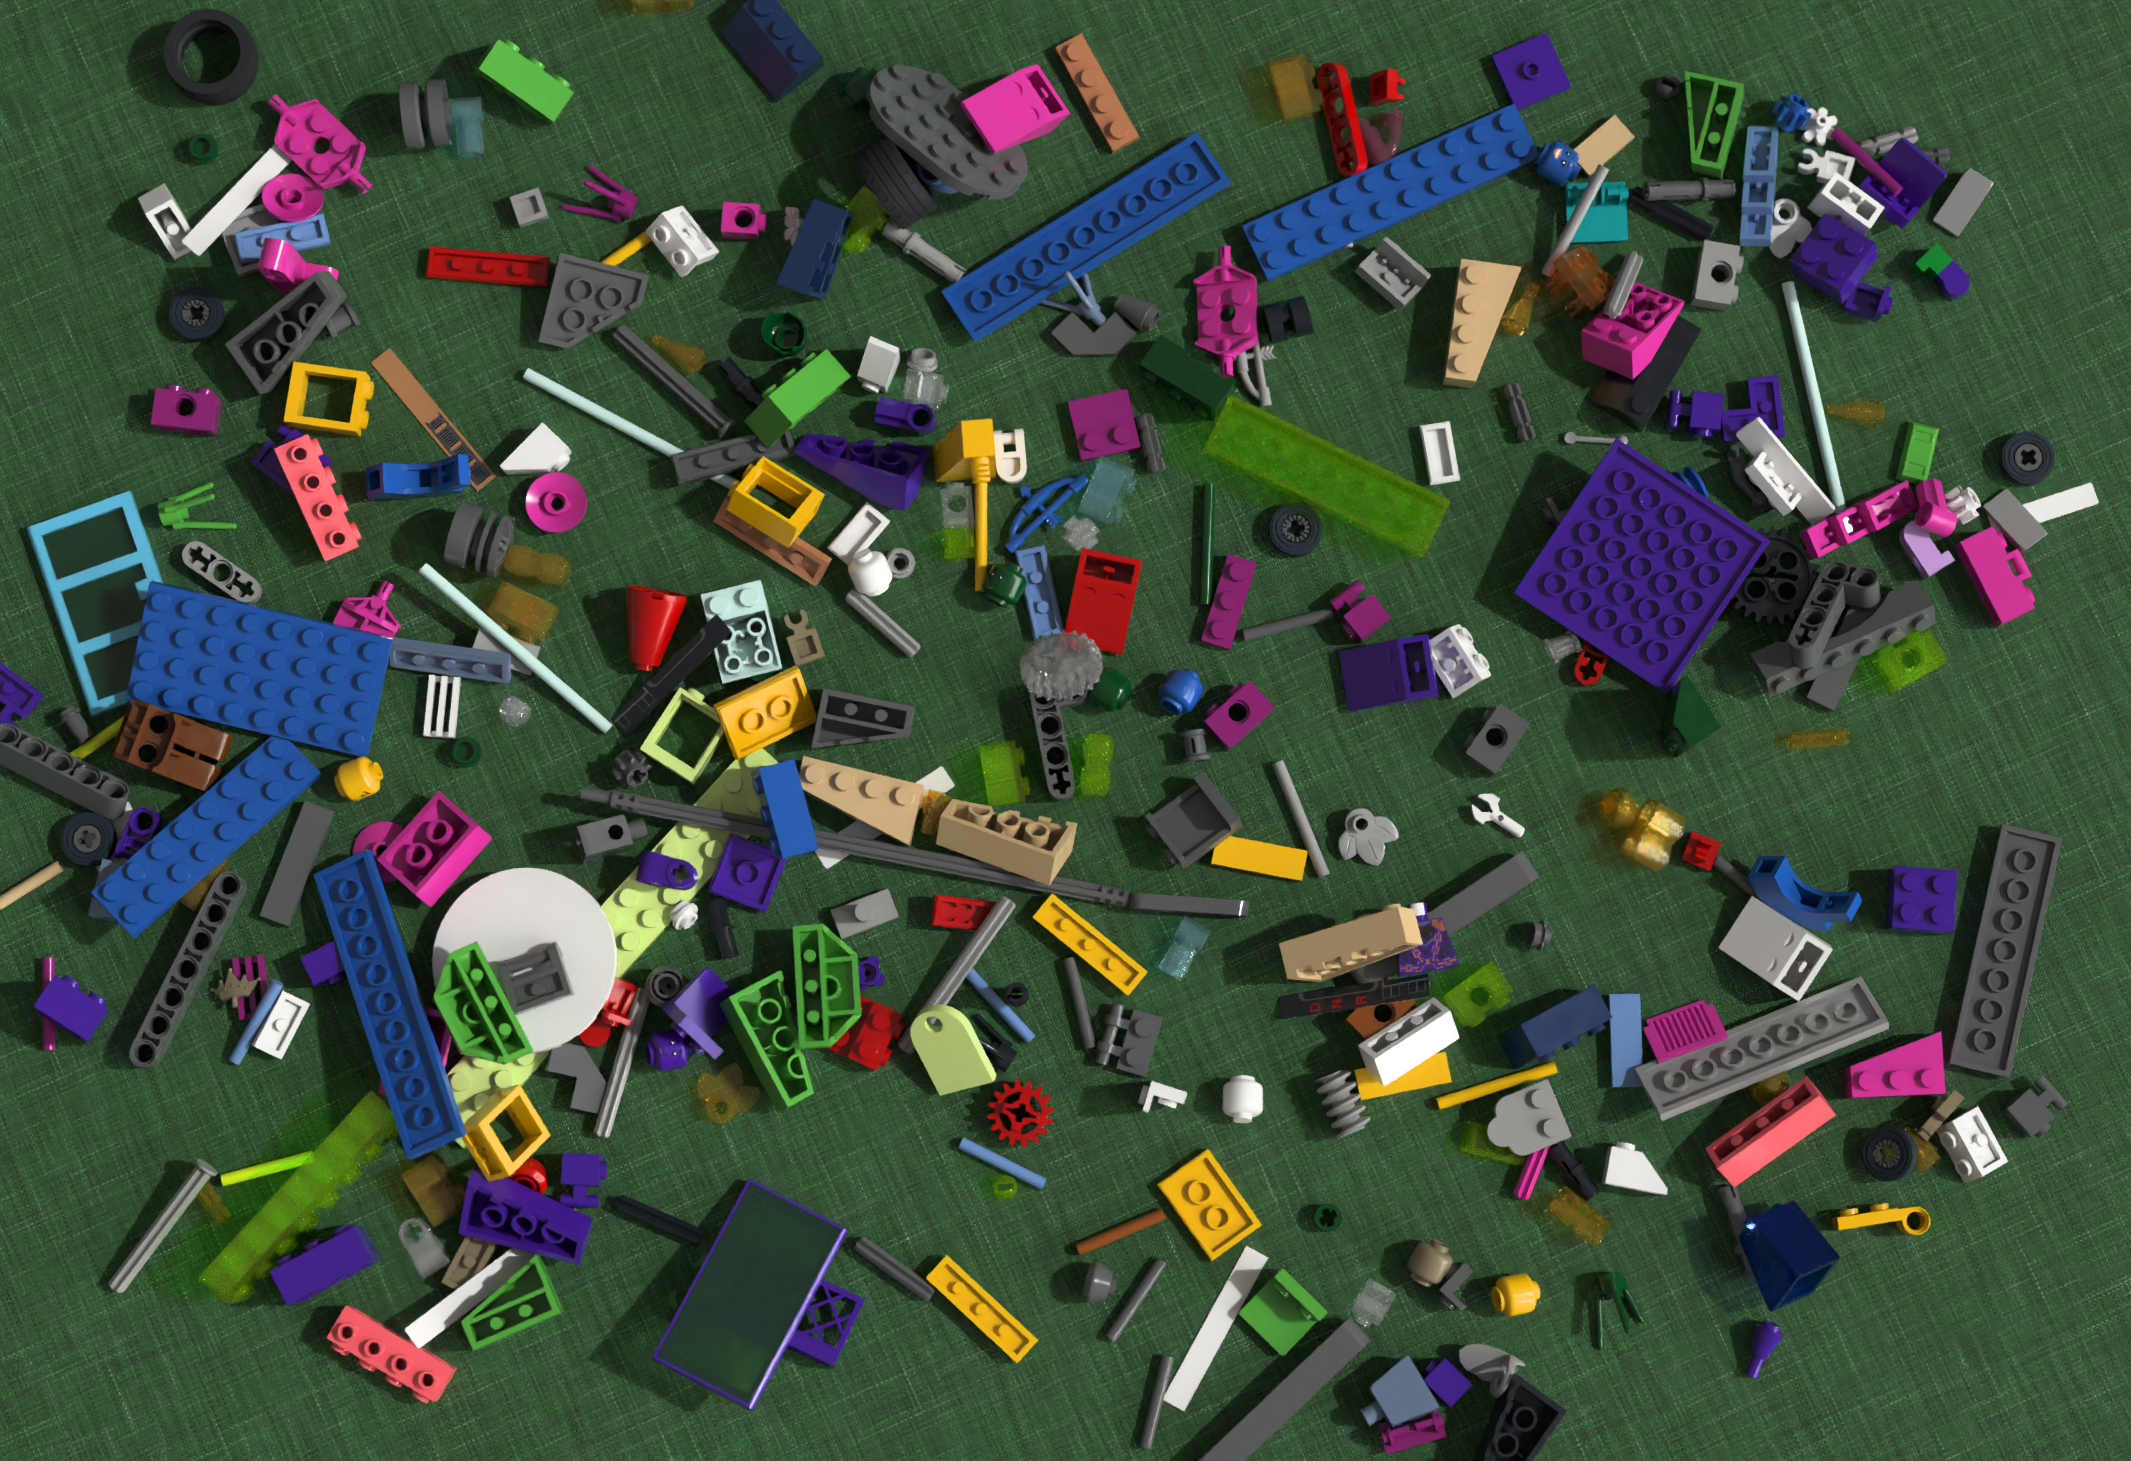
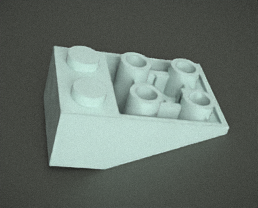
M761 580L701 594L707 623L715 615H718L731 630V633L714 649L722 684L782 669Z

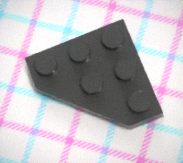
M559 252L538 342L569 349L589 335L641 306L649 275Z

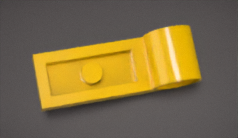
M1888 1203L1871 1205V1212L1860 1214L1858 1213V1208L1839 1211L1840 1217L1831 1218L1833 1230H1844L1896 1221L1902 1233L1906 1235H1920L1925 1233L1930 1226V1216L1925 1209L1921 1207L1889 1209ZM1911 1212L1916 1213L1920 1218V1225L1915 1230L1910 1229L1906 1221L1907 1216Z

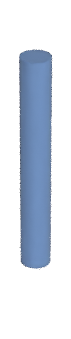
M972 968L966 976L967 981L1020 1038L1028 1044L1036 1035Z
M272 979L229 1057L231 1062L238 1065L242 1062L283 987V983Z
M964 1137L958 1147L1042 1190L1047 1180Z

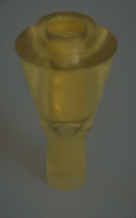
M1529 282L1522 298H1519L1501 318L1500 322L1504 326L1505 332L1512 336L1526 335L1528 333L1533 301L1540 289L1539 285Z
M658 333L652 338L651 344L666 351L688 374L700 371L706 361L703 347L671 341Z
M1880 399L1849 403V405L1829 403L1828 415L1845 416L1848 419L1877 429V423H1884L1885 405H1879Z

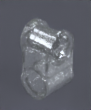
M412 1218L401 1224L399 1228L400 1240L423 1279L451 1263V1259L444 1246L436 1238L429 1224L424 1219ZM410 1225L421 1227L422 1231L418 1233L419 1240L416 1237L409 1238L407 1233L411 1231Z

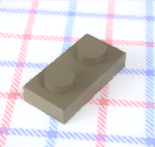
M465 1236L441 1283L457 1290L486 1268L498 1244Z

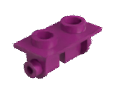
M1439 1411L1393 1429L1387 1421L1377 1424L1386 1454L1447 1437L1443 1418Z

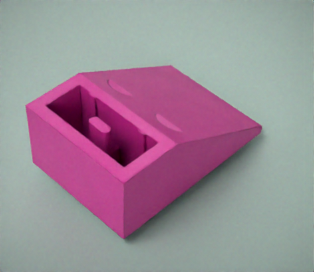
M1038 64L1018 70L960 103L967 117L973 123L992 154L1050 133L1070 114Z
M1635 281L1621 316H1616V319H1609V316L1605 315L1602 310L1581 330L1582 359L1633 380L1652 361L1681 311L1684 301Z

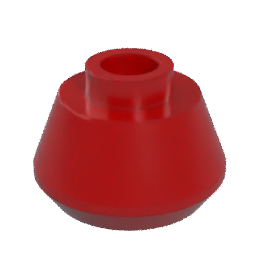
M528 1158L511 1176L507 1177L540 1194H543L547 1188L545 1167L533 1158Z

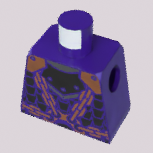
M1425 902L1407 905V908H1412L1415 911L1423 945L1397 954V977L1456 968L1458 961L1443 919L1428 920Z

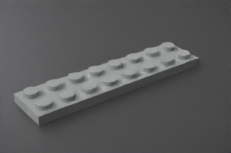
M1860 976L1727 1030L1728 1039L1659 1064L1657 1060H1653L1636 1067L1635 1073L1661 1121H1664L1889 1029V1021Z

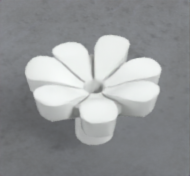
M1812 108L1807 109L1806 111L1812 115L1801 129L1806 130L1802 135V139L1809 143L1815 138L1817 146H1823L1826 138L1833 140L1830 135L1834 131L1832 127L1837 125V118L1835 116L1828 117L1826 108H1819L1817 113Z
M786 207L785 213L787 216H785L784 222L788 229L785 230L784 237L785 240L791 239V245L793 246L804 220L799 216L798 208Z

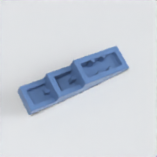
M1748 126L1743 171L1744 185L1741 205L1740 246L1771 247L1777 170L1778 127Z

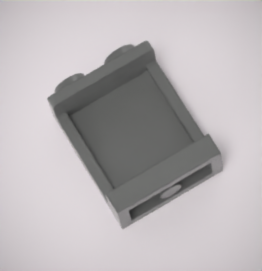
M1204 771L1194 778L1195 785L1155 814L1151 815L1148 812L1144 815L1147 821V825L1144 828L1154 842L1160 839L1166 847L1162 850L1166 858L1172 865L1178 863L1183 870L1243 827L1239 816Z

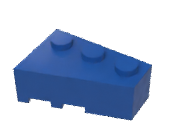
M795 759L758 768L751 772L753 787L761 804V817L764 825L768 826L771 837H768V842L772 855L777 854L778 860H783L818 850Z

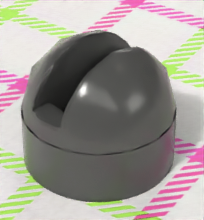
M1669 74L1661 76L1655 85V92L1662 100L1674 99L1680 90L1679 80ZM1662 81H1665L1675 86L1676 89L1674 90L1668 85L1663 84Z

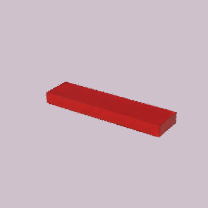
M429 246L426 277L429 279L548 289L551 258L546 256Z

